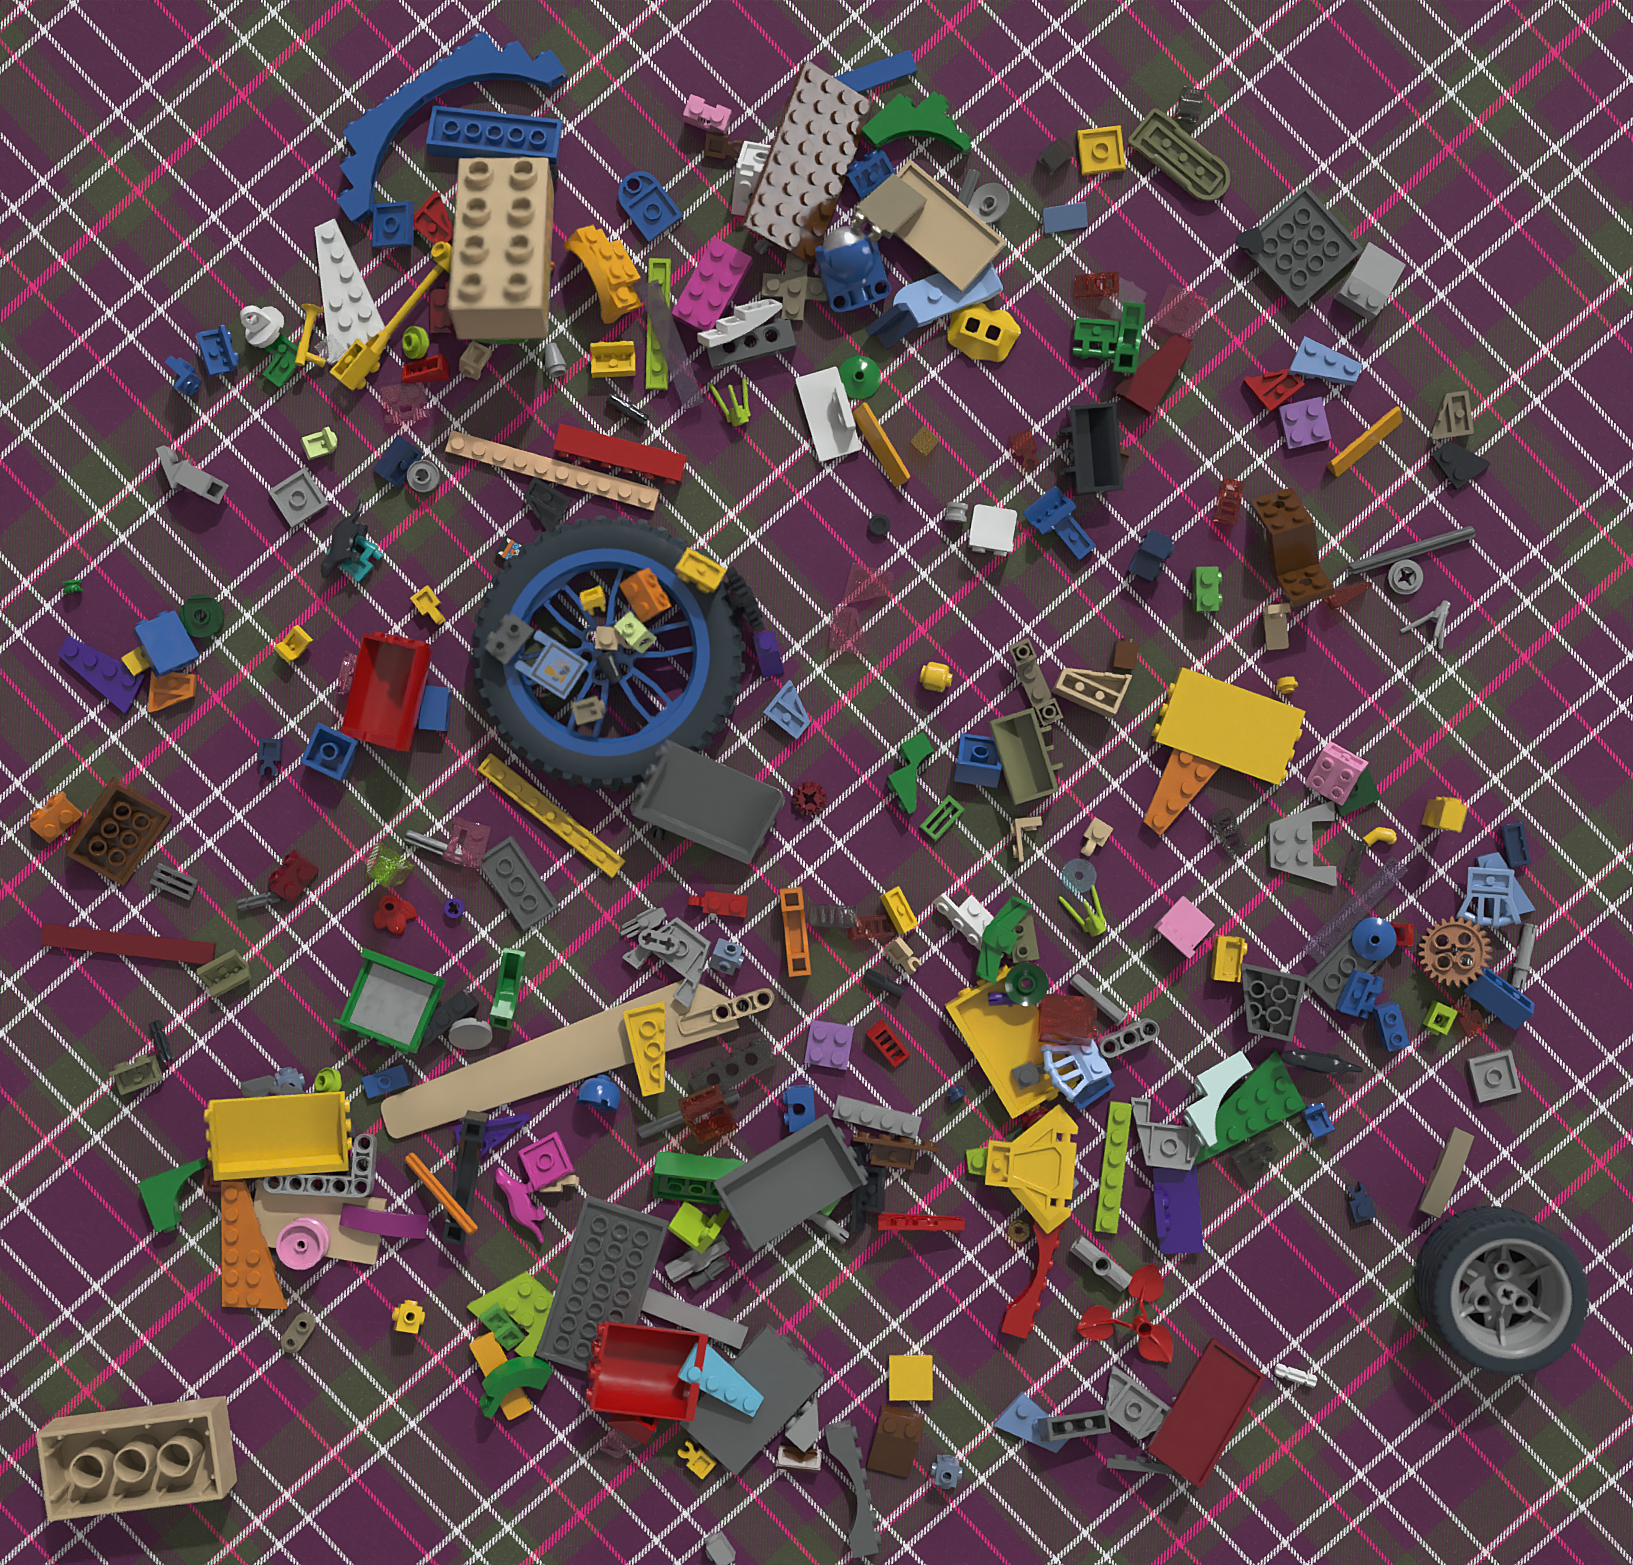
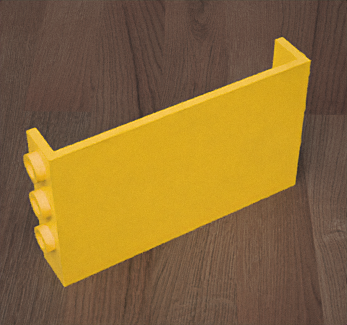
M1183 667L1179 668L1174 683H1170L1166 695H1169L1167 703H1163L1159 712V715L1162 716L1160 723L1155 724L1153 728V741L1260 778L1274 785L1284 782L1287 775L1285 768L1287 762H1291L1295 750L1292 748L1295 741L1298 742L1301 737L1302 729H1300L1306 711Z
M1003 965L998 970L996 984L981 978L977 981V986L972 989L970 987L964 988L958 992L959 996L946 1003L945 1006L1011 1118L1014 1119L1027 1110L1028 1112L1034 1111L1035 1108L1040 1106L1039 1103L1042 1101H1050L1058 1096L1057 1092L1060 1090L1052 1086V1079L1046 1073L1038 1075L1040 1082L1020 1090L1012 1068L1028 1061H1032L1034 1066L1044 1062L1040 1047L1047 1044L1059 1046L1035 1004L1030 1006L1017 1004L1013 1005V1007H1008V1005H988V993L1006 992L1005 978L1013 966ZM1052 1054L1053 1062L1067 1058L1065 1054ZM1071 1064L1057 1070L1059 1076L1074 1071ZM1079 1077L1070 1080L1065 1084L1068 1085L1070 1088H1073L1077 1085L1076 1081L1079 1080Z
M345 1091L210 1100L209 1109H205V1123H209L210 1128L206 1129L207 1142H211V1147L208 1148V1160L213 1161L214 1181L348 1171V1151L352 1150V1137L347 1138V1132H351V1118L346 1119V1113H350V1100H345Z

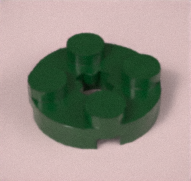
M197 594L189 597L184 605L181 606L179 619L190 635L198 638H208L221 631L224 623V610L217 599L208 595ZM201 610H203V612L207 614V618L204 619V622H201V620L197 619L196 617L200 614Z

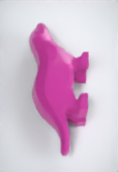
M498 1168L495 1180L508 1197L512 1217L521 1225L532 1230L536 1234L539 1243H543L544 1239L541 1230L534 1220L541 1221L546 1217L543 1205L539 1206L537 1210L532 1205L529 1193L535 1191L531 1181L529 1180L528 1184L521 1183L510 1177L502 1168Z

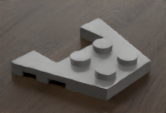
M1328 801L1297 814L1268 823L1269 867L1337 886L1336 866H1313L1312 841L1313 821H1335L1334 801Z
M676 917L659 929L658 932L670 934L679 939L680 949L677 953L668 955L645 949L639 944L622 958L635 968L640 969L652 952L685 976V980L676 990L673 997L687 1008H690L712 943ZM652 937L648 938L646 940L647 945H649L650 942L657 943L658 939H654ZM672 939L669 942L662 941L661 945L667 946V951H669L670 947L674 948L675 944L671 942Z
M1131 1097L1132 1110L1146 1166L1190 1171L1201 1147L1195 1137L1197 1134L1193 1127L1150 1123L1151 1100Z

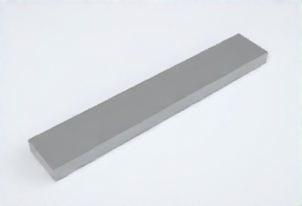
M648 1287L641 1310L693 1331L707 1333L708 1337L736 1348H741L748 1331L747 1326Z

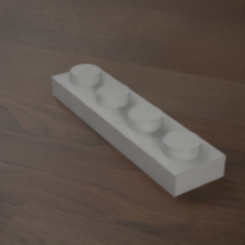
M840 1095L837 1097L833 1112L834 1118L914 1139L917 1138L922 1119L920 1116Z

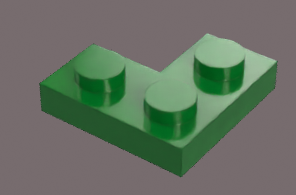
M280 333L272 344L264 347L275 358L262 374L282 389L299 366L295 364L298 347Z

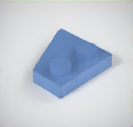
M788 680L763 712L796 739L799 738L811 723L790 680Z

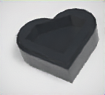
M1258 226L1240 233L1235 241L1239 249L1247 250L1252 255L1261 253L1265 246Z

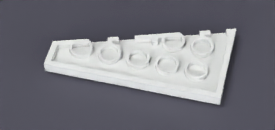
M335 219L315 227L329 358L333 352L332 342L329 338L333 336L337 344V354L330 363L332 366L340 360L356 339L365 344L385 328Z

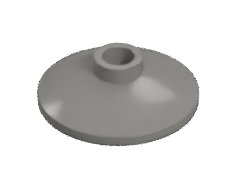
M998 183L985 184L973 193L968 209L986 224L993 223L1004 215L1009 206L1008 191Z

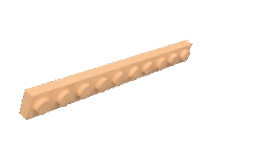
M453 430L450 432L445 450L448 453L651 511H655L660 493L659 489Z

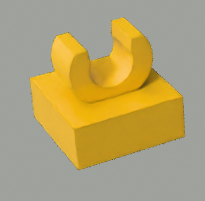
M601 586L580 593L584 611L588 610L591 615H594L593 607L600 606L601 610L605 611V598Z

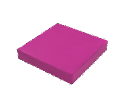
M554 1132L518 1151L535 1191L575 1171L558 1132Z

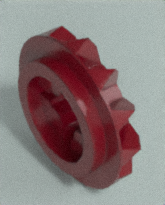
M809 781L796 787L792 801L799 813L805 816H814L824 809L827 795L821 785ZM816 791L817 793L813 799L817 806L812 803L803 806L806 798L802 792L810 795Z
M1043 1106L1040 1109L1035 1108L1034 1111L1028 1112V1115L1024 1116L1023 1121L1020 1123L1023 1131L1025 1132L1051 1109Z

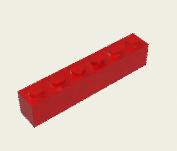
M559 424L553 448L558 452V456L566 459H571V456L578 457L580 462L592 464V461L600 463V467L613 470L614 466L622 468L621 472L630 475H634V472L642 473L643 478L655 480V477L664 479L663 483L676 486V482L682 484L688 460L687 455L564 424Z

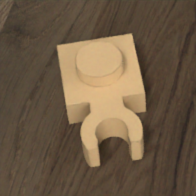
M597 626L595 649L618 651V644H622L627 649L634 648L625 642V638L619 635V631L616 628Z

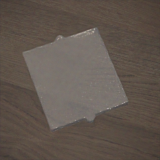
M1116 275L1097 309L1111 316L1112 320L1116 319L1121 322L1123 301L1142 303L1147 292L1135 286L1134 282L1130 283Z

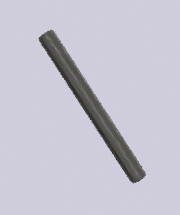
M1468 526L1349 563V570L1352 575L1463 542L1475 538V529L1472 526Z

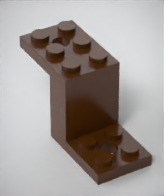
M1293 488L1281 489L1277 492L1251 499V508L1266 530L1270 572L1292 607L1294 608L1335 595L1333 584L1319 565L1315 521Z

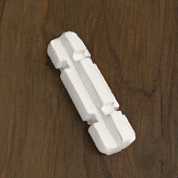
M1277 1364L1274 1374L1278 1377H1285L1287 1380L1302 1385L1305 1383L1306 1386L1312 1388L1316 1386L1317 1377L1313 1374H1306L1291 1367L1287 1368L1282 1364Z

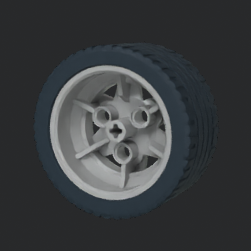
M1488 1205L1473 1207V1209L1468 1208L1464 1212H1458L1455 1216L1447 1218V1221L1440 1223L1439 1227L1432 1231L1433 1234L1428 1236L1427 1242L1423 1244L1422 1251L1418 1255V1262L1415 1265L1416 1271H1414V1288L1416 1289L1415 1297L1418 1299V1307L1421 1308L1422 1316L1425 1317V1321L1436 1335L1469 1364L1497 1375L1508 1376L1510 1374L1518 1376L1519 1374L1526 1375L1528 1372L1534 1373L1538 1369L1547 1368V1365H1552L1556 1362L1555 1360L1562 1358L1563 1354L1571 1349L1570 1346L1575 1344L1577 1336H1580L1582 1332L1581 1329L1586 1323L1585 1318L1588 1315V1298H1590L1587 1289L1589 1286L1588 1281H1586V1273L1583 1271V1266L1578 1261L1579 1258L1572 1248L1562 1238L1534 1219L1507 1207H1490ZM1509 1249L1517 1251L1525 1257L1512 1262ZM1481 1253H1483L1482 1262L1475 1259ZM1504 1263V1269L1497 1272L1498 1265ZM1537 1279L1538 1289L1537 1296L1535 1297L1528 1288ZM1460 1280H1463L1468 1286L1459 1291ZM1485 1296L1484 1302L1477 1304L1478 1298ZM1522 1296V1302L1518 1305H1515L1516 1299ZM1482 1312L1484 1325L1473 1321L1468 1314ZM1512 1313L1524 1315L1521 1320L1509 1325Z

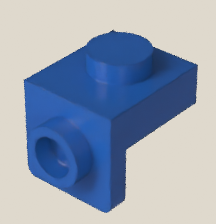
M1313 1103L1305 1108L1303 1118L1315 1140L1335 1132V1128L1325 1111L1324 1103L1319 1105Z

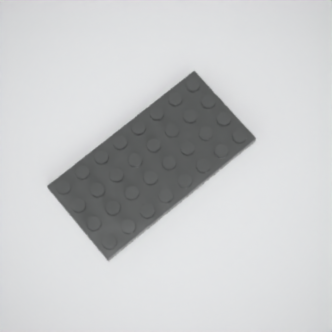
M586 1195L536 1356L587 1372L588 1361H592L593 1352L590 1351L592 1339L597 1338L598 1323L611 1321L637 1324L670 1221Z

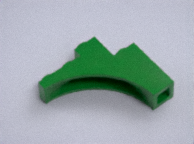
M935 91L916 108H914L915 105L908 96L903 97L899 93L861 129L862 136L876 150L888 142L909 136H924L938 139L958 150L964 157L972 149L970 137L965 132L961 133L956 128L957 124L950 116L946 117L949 110L948 101L943 95H937Z

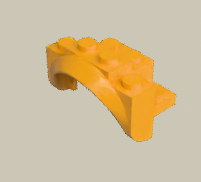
M594 225L577 229L565 241L563 247L566 252L573 251L587 268L599 296L603 322L605 324L613 323L622 314L639 309L642 303L633 285L640 279V276L621 240L609 243L603 230H596Z

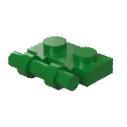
M1076 318L1074 341L1082 342V348L1073 347L1072 356H1081V359H1088V357L1100 358L1103 361L1115 359L1116 351L1109 350V344L1117 345L1120 321ZM1089 343H1102L1101 349H1090Z

